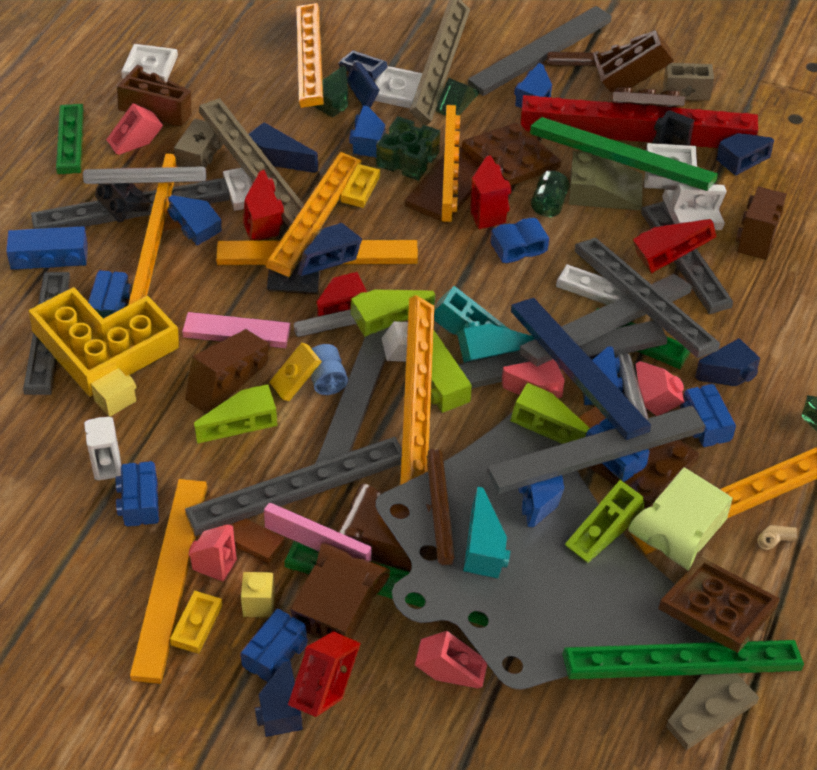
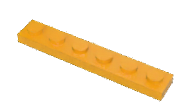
M446 105L442 202L443 222H452V212H457L458 197H453V195H458V180H453V178H458L459 163H454V161L459 162V147H455V145H459L460 131H455V129L460 130V115H456V105Z

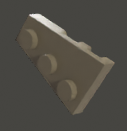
M737 673L701 675L670 717L666 727L680 744L688 750L757 704L759 697Z

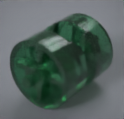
M547 171L540 176L537 189L534 191L531 199V207L537 214L545 217H555L561 212L564 199L570 188L567 177L557 171Z

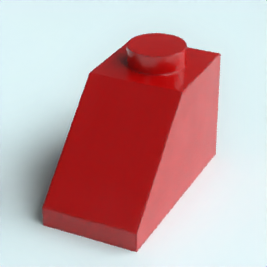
M358 272L332 278L317 300V317L350 310L351 298L363 292L367 293Z

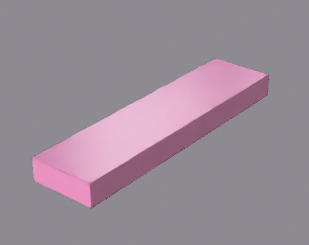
M188 312L182 332L185 338L223 341L247 329L270 343V347L286 348L291 328L290 323Z
M268 503L264 509L265 528L317 551L320 550V546L324 542L346 551L353 558L371 561V546L275 504Z

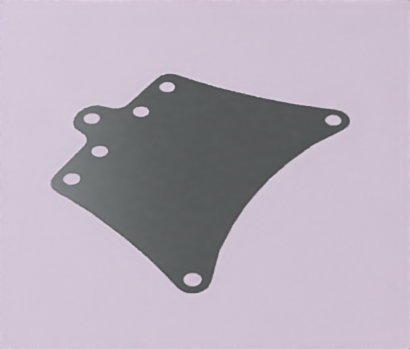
M512 413L477 441L444 461L455 559L452 565H440L438 559L427 561L419 553L421 547L425 545L436 547L432 508L428 512L426 504L432 505L428 472L384 492L376 500L375 507L412 563V570L409 575L399 580L392 590L393 601L397 609L412 621L427 623L445 620L456 624L498 679L512 689L522 690L568 676L562 656L564 647L715 642L712 638L658 609L660 600L675 584L630 543L623 533L589 563L565 546L569 538L599 505L578 471L562 475L564 491L558 507L535 527H528L527 517L522 514L523 493H519V489L498 494L487 473L488 466L561 445L557 441L511 422ZM477 487L484 488L507 536L506 550L511 551L508 567H502L498 579L463 571L471 508ZM394 504H403L409 509L410 514L405 519H397L391 515L390 508ZM412 592L421 594L426 600L425 606L420 609L409 607L405 602L406 595ZM474 611L484 613L489 619L488 625L483 628L472 626L468 621L469 614ZM508 656L518 658L523 664L522 671L517 674L507 672L502 666L503 659Z

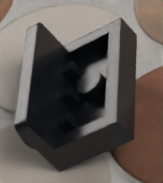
M668 110L662 118L659 117L656 121L654 130L657 132L652 144L690 146L694 120Z
M133 183L98 184L95 197L117 222H124L128 211H148L151 205L150 201L144 196V193Z
M299 261L290 277L269 269L267 290L271 292L318 295L320 273H322V270L300 276L298 271L301 261Z

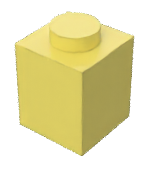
M119 368L91 383L94 401L109 417L136 402V384L130 375L125 376Z
M243 572L241 590L243 617H270L273 614L275 597L273 573Z

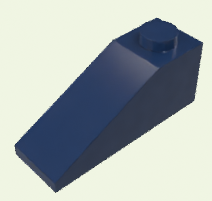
M265 122L249 133V136L273 166L313 173L318 171V153Z
M343 223L323 228L303 252L298 274L304 276L356 260L362 238Z

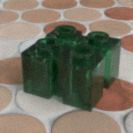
M397 116L389 127V134L384 133L376 144V166L392 172L397 169L402 170V175L419 181L427 170V164L432 163L440 152V130L426 125L419 128L415 126L414 121Z

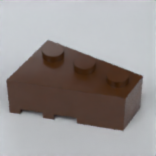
M656 30L630 39L629 44L621 47L616 44L611 46L610 51L604 53L597 51L593 53L601 81L611 93L615 92V89L618 87L632 88L674 62L669 46Z
M138 64L117 85L119 111L127 112L132 104H136L154 112L159 121L167 122L174 126H182L192 115L190 90L170 80L166 83L159 79L158 74L153 72L150 75L144 72L143 67Z
M758 186L755 195H750L747 204L748 211L744 212L741 222L743 228L739 227L735 239L736 242H740L738 253L767 260L783 212L787 193Z
M244 329L192 356L185 400L204 413H209L226 401L266 365L270 343L251 331Z

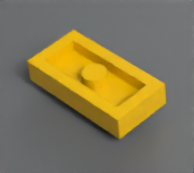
M357 164L341 194V202L364 208L380 178V169Z
M301 342L269 383L282 400L290 401L322 361L308 344Z
M194 591L170 638L171 646L199 654L223 606L222 599Z

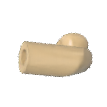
M770 525L758 536V544L762 549L770 550L780 541L795 542L797 528Z

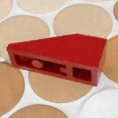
M711 219L654 227L634 238L633 243L637 255L652 274L717 236L714 222Z

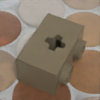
M669 64L665 68L663 91H680L679 96H685V100H710L714 82L712 64Z
M194 118L174 147L176 166L206 168L208 164L212 163L214 154L218 149H221L223 143L206 121Z

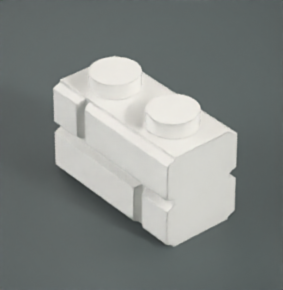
M98 417L84 422L86 441L94 479L104 480L121 476V458L113 418Z

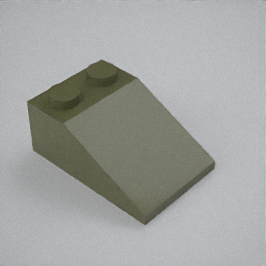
M573 150L569 205L642 210L643 174L621 163L584 151Z

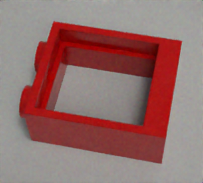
M333 631L308 645L288 705L317 717L341 701L361 643ZM342 666H345L347 668L346 672H343L341 670Z

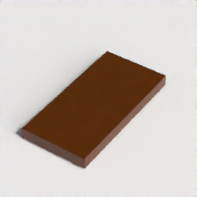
M455 145V147H459V162L454 161V163H459L458 178H453V180H458V195H453V197H458V211L471 195L472 177L480 167V164L460 146ZM444 155L405 199L406 207L443 222Z

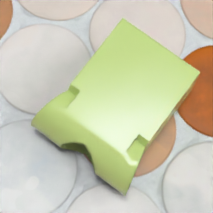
M684 467L657 498L653 506L643 510L633 519L628 531L648 545L661 550L668 558L689 571L697 552L704 547L727 520L733 497Z

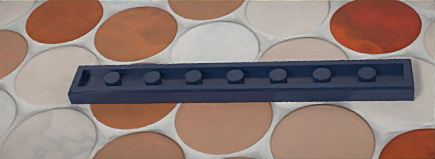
M535 298L511 305V313L625 440L650 432L651 424Z

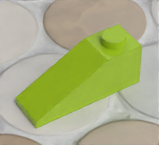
M375 289L367 293H360L351 298L350 314L364 337L390 327L394 321L404 322L408 320L409 298L417 295L434 305L436 294L434 291Z
M433 331L431 403L433 405L436 404L440 411L444 413L471 402L472 385L439 336Z
M530 383L526 384L517 399L510 419L513 423L561 444L585 438L587 431L590 429L553 393Z
M269 385L241 390L195 421L194 427L197 444L277 426L276 407Z
M619 480L569 538L565 546L589 563L630 526L633 519L643 511V496Z

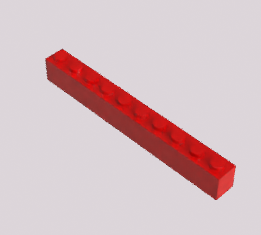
M523 95L520 125L530 133L531 125L543 117L612 140L652 143L657 132L654 130L656 121L659 117L662 118L668 110H671L694 120L690 146L718 148L723 139L737 133L757 135L758 114Z

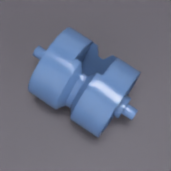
M322 344L312 348L322 361L311 375L315 391L321 395H332L343 390L348 383V377L341 364L338 349L330 344Z

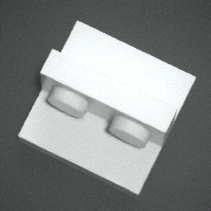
M647 143L646 151L697 167L696 146ZM645 171L644 188L676 190L678 184H683Z
M678 184L676 190L665 189L662 197L674 224L711 219L714 222L715 230H722L725 224L719 212L727 192L724 185H712L708 191L686 184Z

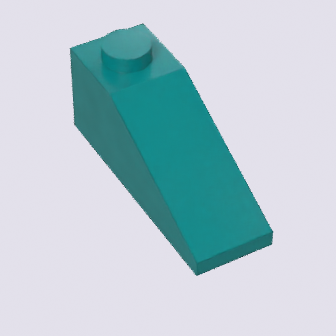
M455 286L447 291L434 307V321L457 335V332L465 329L464 324L479 321L480 325L492 324L509 329Z
M479 321L464 324L465 329L457 332L464 363L520 351L521 345L535 339L531 335L496 325H480Z
M477 487L471 508L463 571L498 579L502 567H508L511 551L506 550L507 536L484 488Z

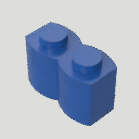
M527 218L515 224H503L492 229L490 243L502 263H512L524 257H533L548 251L549 237L537 218Z

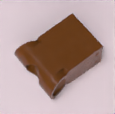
M368 484L359 485L350 503L351 510L341 520L336 532L371 546V560L411 572L412 563L410 558L375 507L376 500L381 493ZM394 504L390 508L391 515L397 519H405L410 514L409 509L403 504ZM426 504L428 512H430L432 505ZM425 546L421 547L420 552H419L420 555H421V553H422V551H423V549H424Z
M323 542L320 546L317 565L313 567L290 608L291 616L303 622L306 626V632L316 637L322 638L334 631L353 639L371 603V599L382 590L388 581L390 569L368 560L353 558L346 551Z

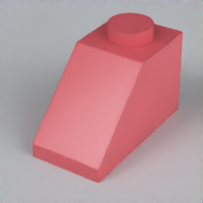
M132 104L106 140L114 152L120 155L150 144L163 125L154 112Z
M554 359L538 367L531 362L503 367L502 386L504 389L520 395L526 384L530 383L553 393L557 398H562L564 378Z
M641 361L636 363L638 383L645 408L658 416L684 403L682 392L684 386L677 376H673L663 368Z
M227 524L206 530L198 541L195 540L189 549L192 570L222 582L225 580L237 560L233 526Z
M444 631L421 639L415 666L436 681L481 688L483 687L487 663L481 655L450 632Z

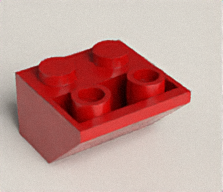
M491 155L486 156L472 177L470 214L479 230L505 224L507 213L510 211L508 195L511 194L510 183L503 178L499 164L494 162Z
M261 170L258 173L244 201L242 223L250 241H261L278 236L280 225L283 224L281 217L282 213H284L283 203L281 199L276 198L273 179L267 177L265 170Z

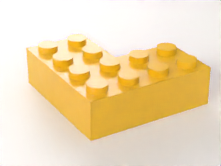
M75 287L28 310L32 332L89 397L93 395L91 383L117 368L125 376L131 375L179 348L178 327L148 295L104 319Z

